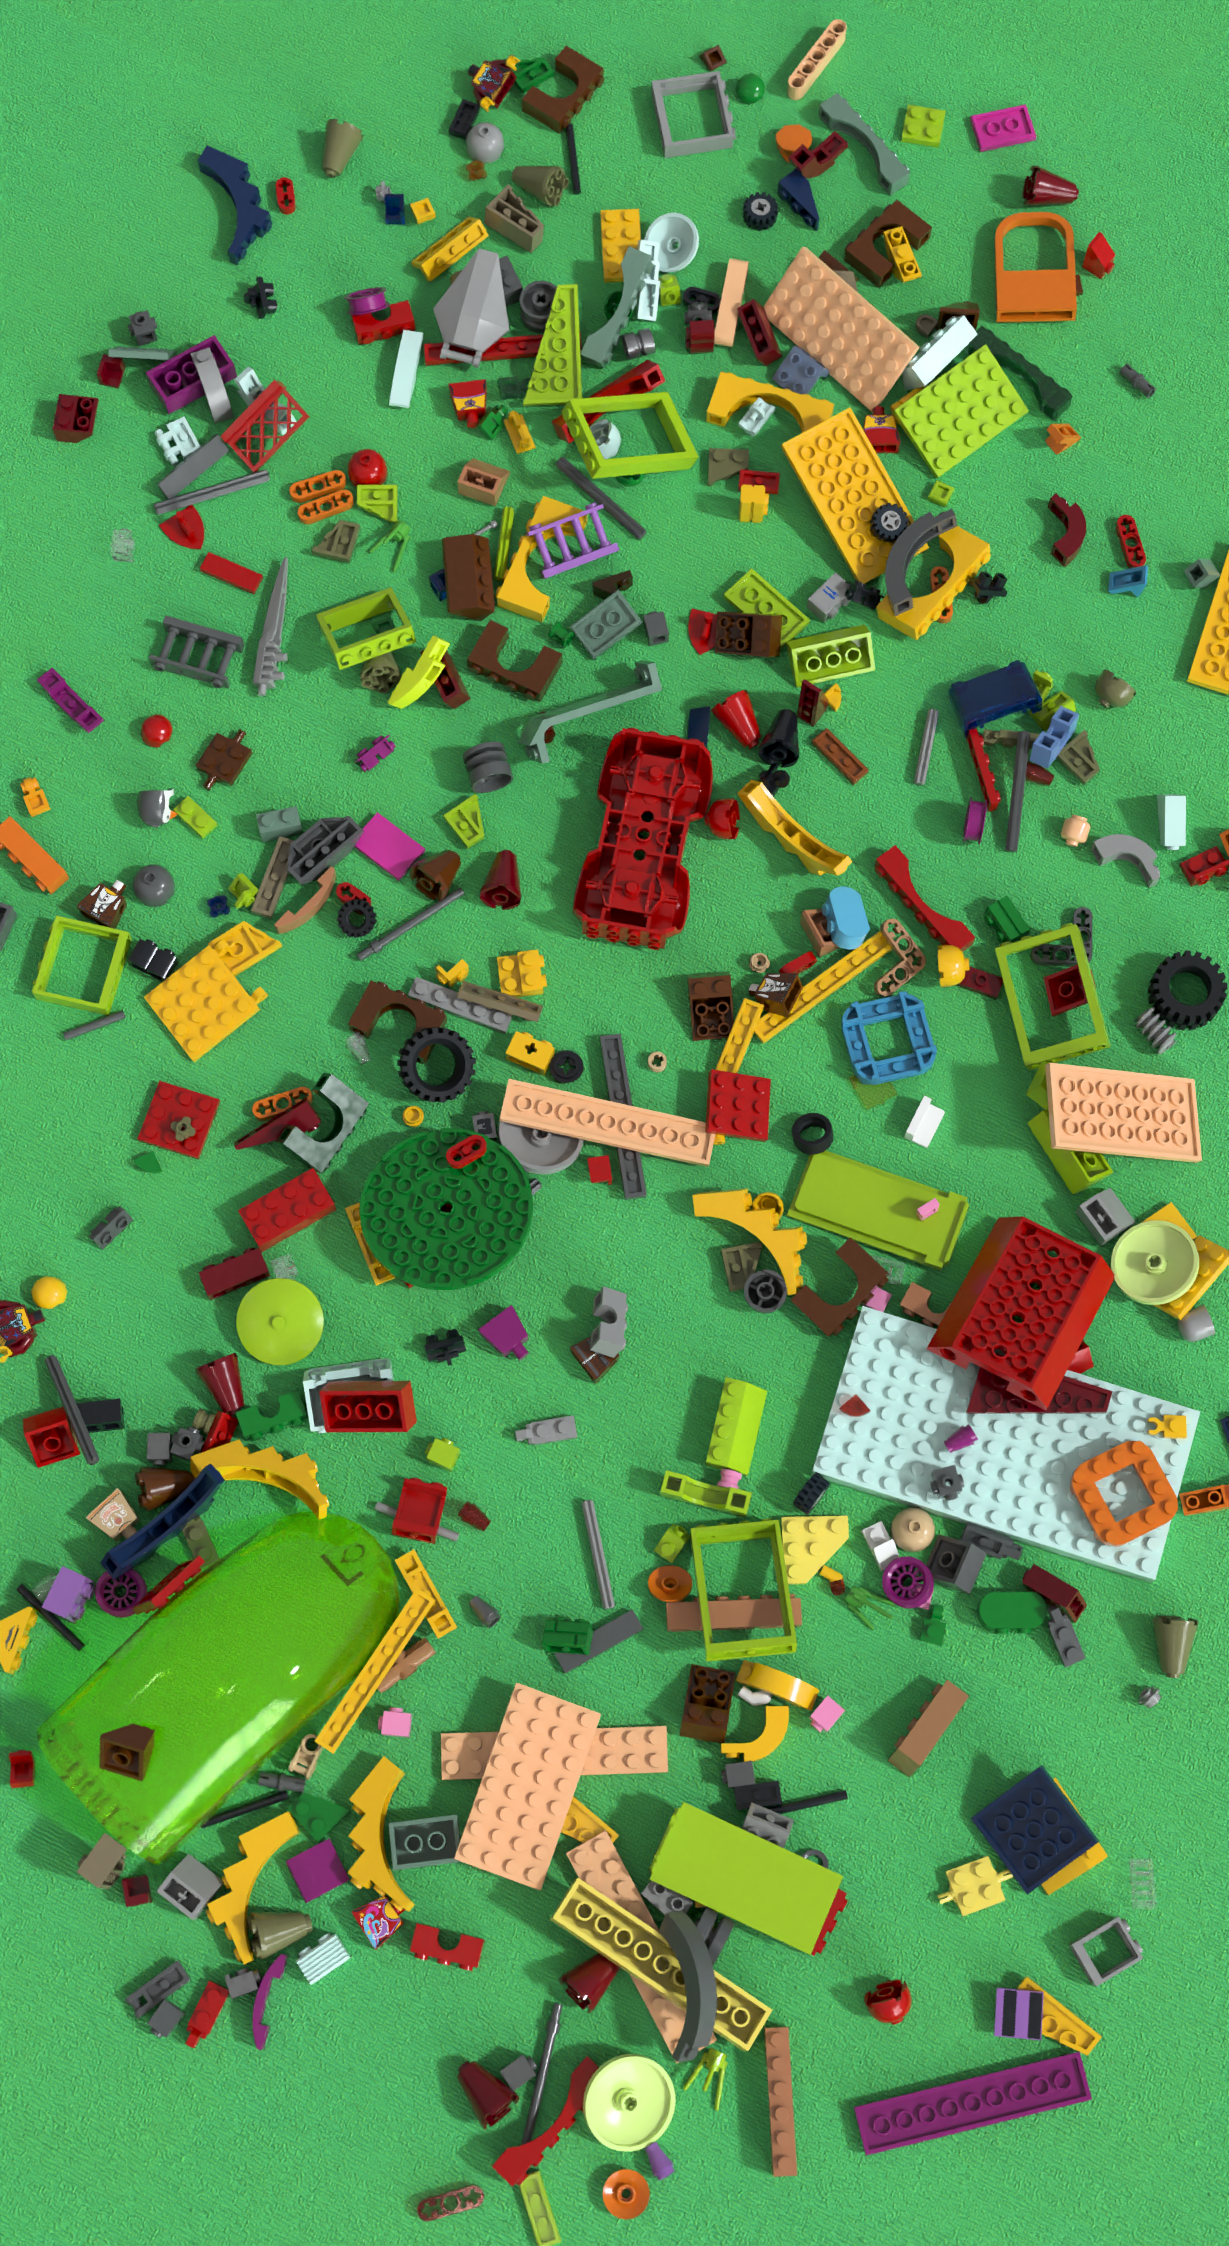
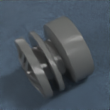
M494 741L485 742L471 747L463 754V761L466 764V771L469 772V781L474 792L488 793L496 791L512 782L513 774L510 764L506 762L507 755L502 743Z

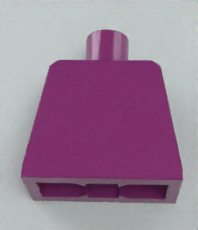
M512 1305L478 1329L480 1336L503 1357L512 1352L520 1361L529 1354L523 1345L528 1340L527 1332Z

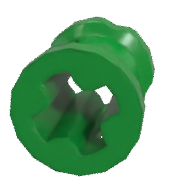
M558 621L551 627L548 636L555 638L561 643L563 648H566L574 639L575 634L563 628L562 624Z

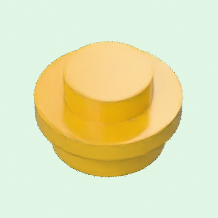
M409 1106L403 1112V1121L410 1127H417L424 1120V1113L417 1106Z

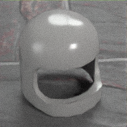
M1204 1304L1189 1310L1181 1321L1179 1319L1177 1321L1180 1334L1188 1342H1196L1215 1335L1213 1322Z

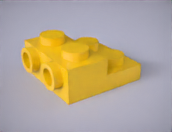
M538 949L517 952L518 955L497 957L501 993L514 997L544 994L543 987H547L546 974L541 975L540 968L544 967L543 955H539Z

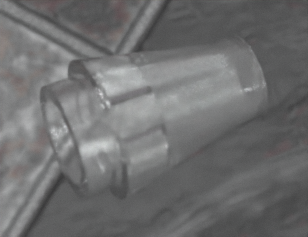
M359 1032L352 1034L344 1040L346 1043L345 1047L361 1065L372 1059L364 1036H361Z

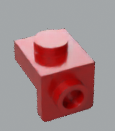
M18 1750L9 1753L11 1788L34 1786L36 1762L32 1751Z

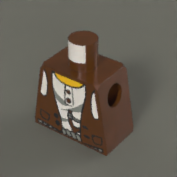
M115 880L110 888L102 883L98 884L77 905L80 914L98 925L116 929L127 906L125 898L121 896L126 886L118 880Z
M771 973L764 976L760 985L751 984L749 995L755 997L757 1003L764 1005V1011L788 1017L803 986L797 973Z

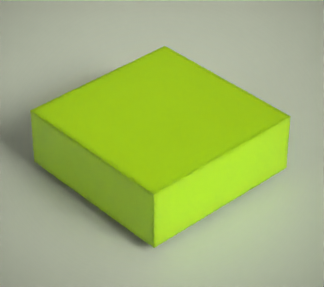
M936 480L928 495V500L946 507L954 492V487Z

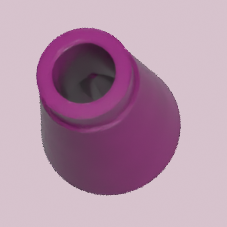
M969 1424L965 1427L962 1425L944 1441V1444L951 1453L974 1445L978 1438Z

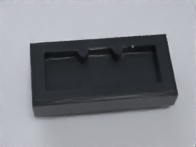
M463 99L449 128V134L466 140L468 132L473 127L481 110V106Z

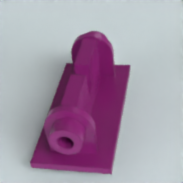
M380 735L372 742L373 747L369 750L365 747L356 754L358 759L354 763L360 761L361 765L359 767L363 772L370 771L380 762L375 755L378 754L383 760L394 751L395 744L392 741L388 742L386 740L390 737L389 735L384 738Z

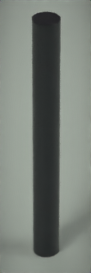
M568 124L566 134L573 193L577 195L581 193L574 128L573 124Z
M23 1584L17 1588L16 1591L78 1651L85 1647V1644L53 1613L42 1608L43 1603Z
M287 1790L199 1820L200 1826L203 1829L289 1799Z
M846 1790L768 1807L767 1809L784 1814L848 1799Z

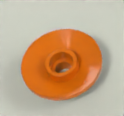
M673 1565L662 1566L650 1574L648 1588L650 1593L657 1599L665 1602H675L689 1595L692 1590V1578L681 1567Z
M622 2169L611 2174L606 2180L603 2187V2201L608 2211L615 2217L620 2219L635 2218L648 2205L650 2190L647 2181L640 2173L631 2169ZM629 2189L631 2192L630 2197L624 2198L622 2191Z

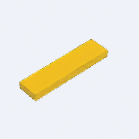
M746 998L743 999L715 1070L738 1073L764 1005Z

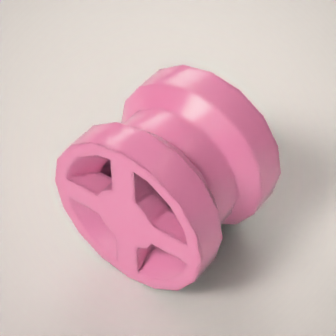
M721 1469V1480L718 1481L717 1486L739 1489L737 1484L741 1480L742 1474L728 1469Z

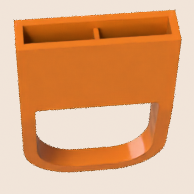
M1022 212L1008 216L998 225L995 233L996 322L1075 321L1077 301L1074 234L1071 225L1062 216L1051 212ZM1044 225L1053 227L1062 234L1065 241L1066 269L1004 271L1003 238L1011 229L1019 226Z

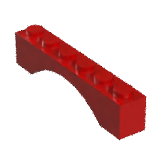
M647 359L588 398L643 394L664 383L665 379L659 365ZM606 412L583 413L590 427ZM563 415L551 421L559 439L567 443L574 441Z
M896 845L876 859L874 867L877 875L881 878L884 877L888 882L890 890L893 893L897 892L901 897L903 905L915 913L916 920L928 928V933L934 940L937 939L941 945L956 946L963 952L973 945L975 936L963 922L938 914L922 901L911 882L909 860Z
M588 2056L572 2072L567 2101L553 2125L534 2140L520 2146L507 2148L492 2165V2168L512 2187L515 2183L518 2186L523 2183L528 2177L526 2173L531 2165L536 2167L545 2157L541 2153L548 2146L552 2149L560 2139L558 2133L563 2128L568 2130L576 2121L573 2116L579 2109L583 2112V2098L587 2084L599 2068Z

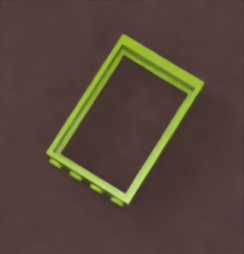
M668 392L569 399L561 411L592 479L687 470L699 458ZM655 408L675 453L604 459L583 413Z
M1068 923L1062 925L1061 929L1054 931L1051 929L1045 930L1038 936H1025L1018 942H1005L1000 947L995 948L1024 1064L1029 1071L1039 1068L1041 1062L1046 1064L1058 1063L1111 1047L1081 932L1076 924ZM1071 936L1096 1033L1031 1052L1006 955Z
M767 1518L759 1522L741 1521L738 1524L720 1523L717 1526L707 1527L706 1525H698L695 1528H690V1541L706 1662L796 1653L797 1640L779 1520ZM770 1538L784 1636L713 1643L700 1545Z

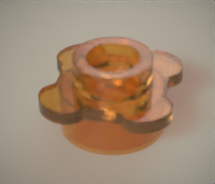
M475 160L466 166V170L469 171V180L475 181L476 179L487 177L483 162Z

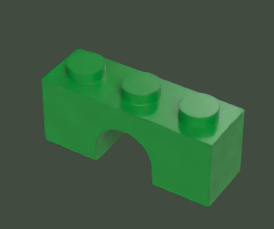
M299 1390L277 1397L280 1410L272 1418L263 1417L257 1405L236 1412L246 1441H257L263 1438V1434L269 1432L272 1434L279 1433L284 1430L285 1426L291 1424L292 1426L303 1424L305 1422L304 1419L309 1417Z

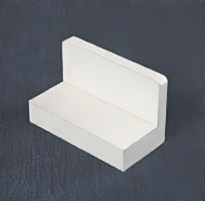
M926 1096L923 1097L904 1136L905 1139L924 1148H928L945 1113L944 1110L931 1105L932 1099Z

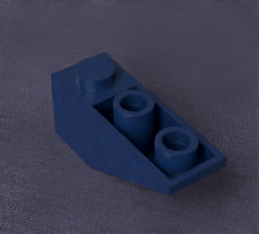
M794 169L778 182V196L791 206L794 213L799 214L804 219L806 225L817 231L819 215L809 181L797 169Z

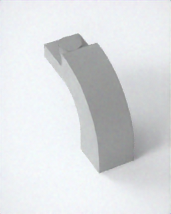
M210 348L191 353L214 423L234 418L220 372Z
M1115 834L1105 836L1093 842L1091 851L1100 866L1113 860H1127L1139 869L1149 888L1157 884L1160 878V871L1156 865H1153L1157 855L1142 840L1129 835Z

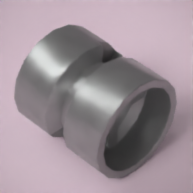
M649 328L638 330L636 335L633 332L622 335V344L628 360L639 358L640 354L647 356L655 353L654 339Z

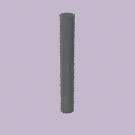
M122 1010L66 1031L63 1034L67 1041L126 1017Z

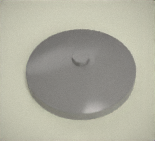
M500 1121L498 1130L499 1144L506 1147L516 1157L525 1171L535 1174L556 1173L570 1166L579 1156L584 1141L583 1139Z

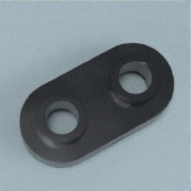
M689 287L683 293V303L687 307L692 303L702 302L707 303L708 310H712V314L719 311L721 298L718 294L697 287Z

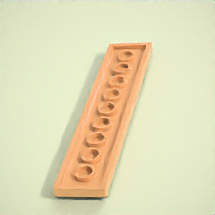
M508 1079L499 1121L705 1167L709 1166L715 1134L705 1133L706 1122L513 1079Z
M666 1726L596 1728L580 1776L668 1773ZM498 1732L441 1734L442 1780L482 1779Z
M606 1831L566 1853L579 1879L659 1932ZM630 1974L673 2055L683 2030L686 2012ZM712 2033L709 2045L717 2041L714 2033Z

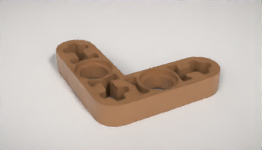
M894 918L884 920L881 923L880 931L901 960L875 981L874 991L879 996H889L923 969L926 964L924 954L901 923ZM888 924H894V932L887 931L889 928ZM900 939H905L908 943V947L904 951L898 946ZM912 957L919 958L917 961L918 965H912L914 961ZM898 968L904 971L905 975L902 980H898L895 976V971ZM890 980L894 982L886 987L887 991H881V983H888Z

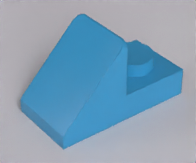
M1148 566L1111 572L1108 591L1111 594L1131 591L1136 597H1139L1147 585Z

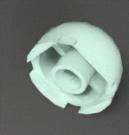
M607 419L594 423L590 430L603 458L608 459L615 456L621 443L619 430Z

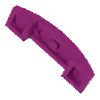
M53 667L37 679V682L56 704L88 734L104 721L91 706L89 707L67 685L66 681Z
M281 1954L270 1966L256 1995L253 2010V2035L256 2047L259 2050L265 2048L270 2025L262 2024V2019L273 1977L282 1979L288 1955Z

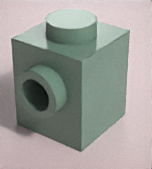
M1199 558L1184 570L1189 582L1193 587L1206 588L1220 576L1210 559Z

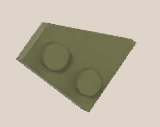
M709 448L708 486H713L714 482L719 480H728L734 475H740V469L748 470L749 450Z
M340 520L334 526V529L323 537L324 540L317 547L314 546L312 548V554L350 563L359 535L360 524Z
M1085 730L1069 742L1056 757L1083 785L1098 774L1100 770L1097 761L1094 759V751L1092 746L1090 747L1087 739L1088 734Z
M762 1242L721 1249L729 1292L744 1290L746 1280L756 1271Z

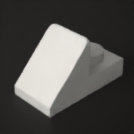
M882 1521L861 1531L880 1571L885 1570L893 1560L899 1558L893 1539H890Z

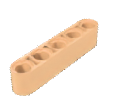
M836 19L830 23L788 79L787 95L790 99L799 100L805 95L843 45L847 25L843 20Z
M729 259L715 328L714 344L733 347L739 318L737 308L742 303L749 261Z

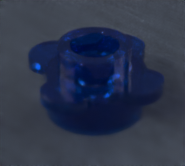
M216 896L207 901V905L211 909V917L216 918L218 915H228L230 913V908L227 907L226 903L228 900L226 896Z

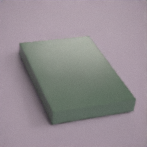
M116 346L109 349V357L169 360L175 357V350Z
M617 590L571 625L570 628L595 660L643 622L621 592Z

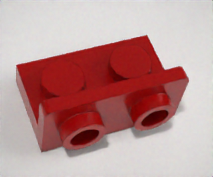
M1215 846L1180 863L1179 867L1191 887L1196 884L1201 886L1210 880L1209 878L1215 875L1220 877L1227 873L1229 859L1225 861L1218 847Z

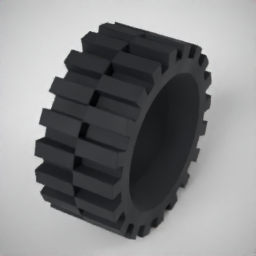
M1185 951L1181 956L1180 952L1173 954L1172 958L1168 956L1158 966L1148 987V993H1151L1148 1001L1149 1004L1154 1003L1153 1007H1155L1153 1013H1160L1158 1018L1160 1021L1169 1020L1170 1022L1167 1026L1172 1028L1175 1024H1178V1030H1185L1186 1026H1189L1190 1030H1195L1198 1025L1203 1027L1215 1017L1226 999L1227 993L1224 992L1227 989V982L1223 983L1226 977L1224 972L1218 973L1220 969L1219 964L1212 965L1210 963L1211 957L1207 956L1206 959H1202V953L1196 952L1194 956H1191V951ZM1183 972L1197 975L1206 985L1207 999L1203 1003L1194 1006L1180 1003L1173 997L1170 991V978Z
M424 1028L420 1032L413 1033L412 1037L404 1042V1048L399 1051V1054H401L400 1060H397V1066H400L398 1074L403 1079L404 1087H407L409 1092L418 1098L431 1102H446V1100L457 1098L458 1094H463L466 1091L464 1088L472 1083L470 1078L472 1075H475L476 1071L473 1069L476 1059L472 1057L473 1049L467 1045L468 1041L459 1036L460 1034L456 1031H451L447 1028ZM436 1043L442 1044L451 1051L454 1057V1071L446 1082L439 1085H429L420 1078L416 1068V1061L419 1053L426 1046Z

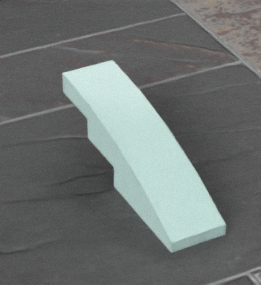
M638 241V250L651 255L653 268L651 273L647 274L644 279L645 286L642 292L637 294L636 319L656 321L660 281H658L660 262H657L658 242Z
M403 330L389 401L391 406L409 408L420 359V349L423 341L422 332Z

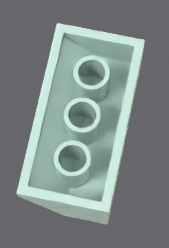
M964 315L960 317L953 316L947 320L946 326L934 333L933 339L922 345L919 349L920 352L913 356L902 372L906 391L926 386L977 335Z

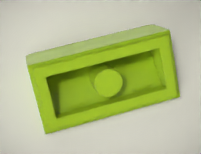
M1060 691L1029 713L1039 727L1046 731L1049 729L1051 719L1060 706L1074 712L1076 707L1074 699Z

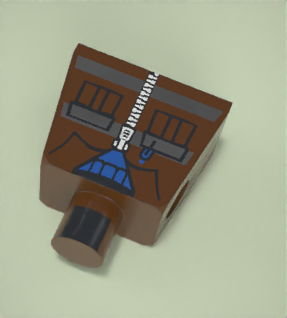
M591 1337L570 1347V1352L596 1384L617 1363L620 1355L618 1353L612 1358L591 1351Z

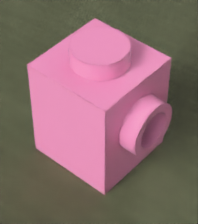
M827 1695L809 1717L812 1720L810 1724L820 1733L822 1730L828 1732L845 1710Z
M390 1707L389 1711H384L383 1716H379L378 1730H381V1734L384 1736L410 1738L412 1714L403 1713L402 1708Z

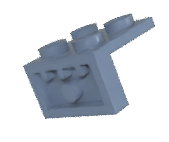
M794 345L772 379L784 389L808 395L820 376L827 378L830 370L802 348Z

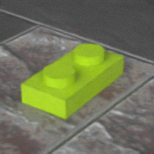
M189 796L173 809L174 812L178 813L177 816L202 839L218 826L217 822Z

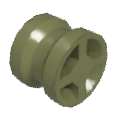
M199 1409L194 1418L192 1428L200 1429L204 1434L208 1435L216 1414H208L204 1409Z

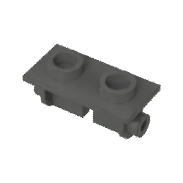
M120 1206L117 1209L114 1208L104 1218L108 1222L106 1225L100 1222L90 1231L89 1237L102 1250L133 1220L125 1209Z

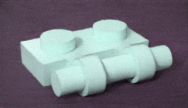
M185 417L166 424L169 430L166 433H163L161 429L155 431L156 441L159 446H162L166 460L170 461L172 466L179 463L176 458L177 455L181 454L185 460L200 447ZM174 440L176 446L171 448L169 441Z

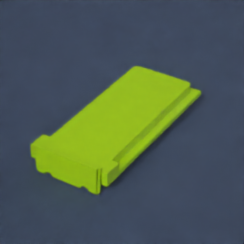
M825 1150L822 1153L809 1156L787 1217L846 1238L851 1237L860 1243L941 1271L942 1267L949 1265L968 1212L969 1204L965 1196L951 1191L946 1193ZM936 1198L939 1203L938 1211L925 1220L920 1221L916 1215L917 1209Z
M682 1802L681 1807L674 1809L648 1869L650 1871L649 1874H651L649 1880L809 1955L812 1953L843 1878L842 1875L685 1802Z

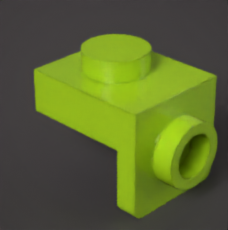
M665 274L658 277L662 306L681 303L680 287L676 276Z
M1035 670L1033 679L1023 692L1022 697L1041 706L1053 687V679L1048 673Z
M243 873L237 874L228 888L238 899L234 904L236 908L250 906L258 892L255 885Z
M672 1524L654 1551L673 1563L690 1539V1535L683 1527Z

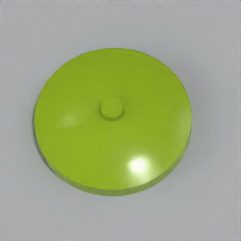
M273 1278L254 1286L244 1296L238 1308L236 1327L241 1343L253 1357L271 1365H288L302 1360L317 1346L324 1329V1314L318 1298L307 1286L293 1279Z

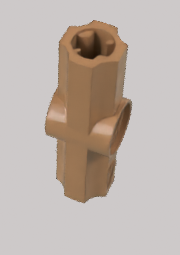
M425 1637L407 1651L404 1650L400 1653L378 1686L381 1694L398 1681H402L412 1675L418 1669L417 1667L436 1654Z

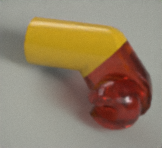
M824 1565L819 1575L829 1580L833 1595L839 1596L843 1594L845 1584L842 1574Z

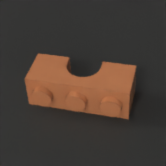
M912 1282L900 1306L903 1308L902 1312L912 1318L916 1315L923 1319V1324L933 1328L934 1325L939 1327L951 1302L943 1313L936 1314L931 1312L928 1308V1303L932 1297V1292Z

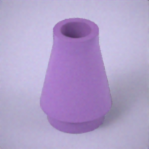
M657 2142L645 2148L653 2176H656L658 2181L675 2172L673 2162L663 2152Z

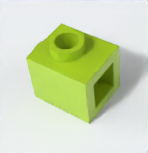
M442 1437L441 1440L435 1438L433 1443L430 1442L425 1454L427 1455L426 1459L428 1462L452 1472L461 1452L459 1448L453 1446L454 1442Z

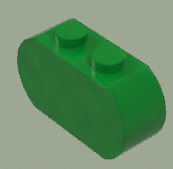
M989 1592L978 1604L977 1617L985 1629L995 1631V1634L998 1635L1008 1634V1630H1017V1634H1031V1630L1036 1629L1044 1622L1047 1607L1044 1599L1036 1592Z

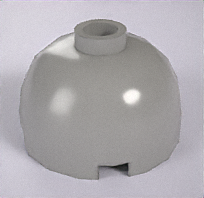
M482 122L474 125L466 138L467 153L473 160L475 158L484 164L498 160L504 151L502 132L492 123Z

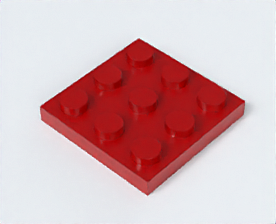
M711 1069L708 1074L705 1133L762 1142L767 1141L771 1079Z
M159 1081L139 1133L138 1141L199 1160L220 1100ZM183 1117H189L191 1119V1126L196 1130L195 1135L183 1141H178L175 1138V1131L171 1129V1124L174 1121H181Z
M199 1555L180 1563L132 1607L133 1611L137 1615L143 1612L148 1614L151 1610L153 1612L157 1608H162L168 1603V1596L178 1593L185 1587L184 1581L194 1578L202 1571L200 1566L205 1561Z

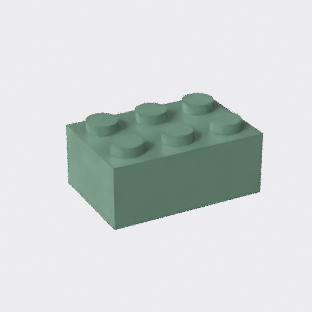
M457 1814L389 1823L394 1871L460 1863V1861L454 1859L461 1839Z

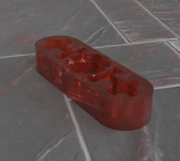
M469 2185L425 2198L417 2207L418 2216L423 2221H432L477 2208L484 2200V2191L478 2185ZM472 2189H474L475 2193H480L477 2203L467 2200L464 2202L466 2206L461 2207L462 2200L458 2193L463 2192V2197L469 2196ZM454 2196L457 2199L458 2205L454 2210H448L445 2207L444 2200L446 2197ZM436 2199H440V2207L444 2213L439 2214V2209L433 2210L431 2216H428L427 2213H422L425 2203H429V2206H435L438 2204Z

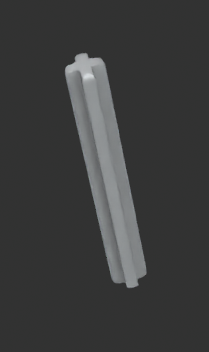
M586 1500L582 1502V1509L601 1601L604 1609L614 1608L615 1604L593 1500Z

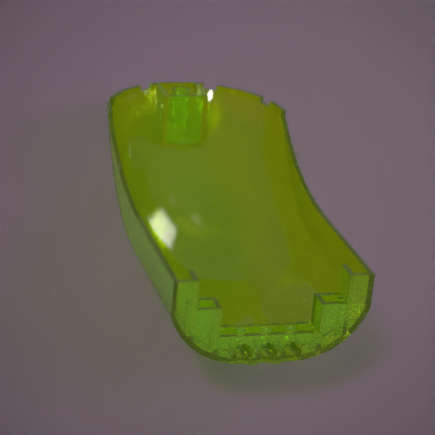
M299 1512L274 1520L227 1552L171 1597L168 1603L147 1619L37 1728V1740L46 1759L77 1798L119 1842L136 1855L153 1864L158 1865L167 1861L285 1743L356 1680L399 1615L400 1595L397 1576L394 1573L388 1554L378 1540L365 1528L341 1515L327 1513V1517L318 1520L313 1512ZM130 1724L145 1726L155 1730L154 1749L143 1782L99 1768L101 1734Z

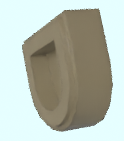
M921 315L916 320V331L927 339L936 329L938 320L930 315Z

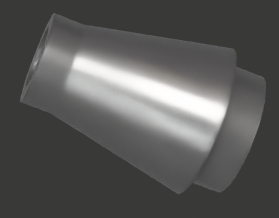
M478 1595L469 1602V1606L482 1626H486L489 1629L500 1620L499 1610L488 1604Z

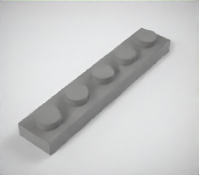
M418 977L415 978L408 998L413 1000L415 998L420 999L426 1005L440 1008L447 1013L506 1034L513 1015H507L503 1011L494 1008H485L483 1005L475 1002H466L462 998L457 997L458 992Z

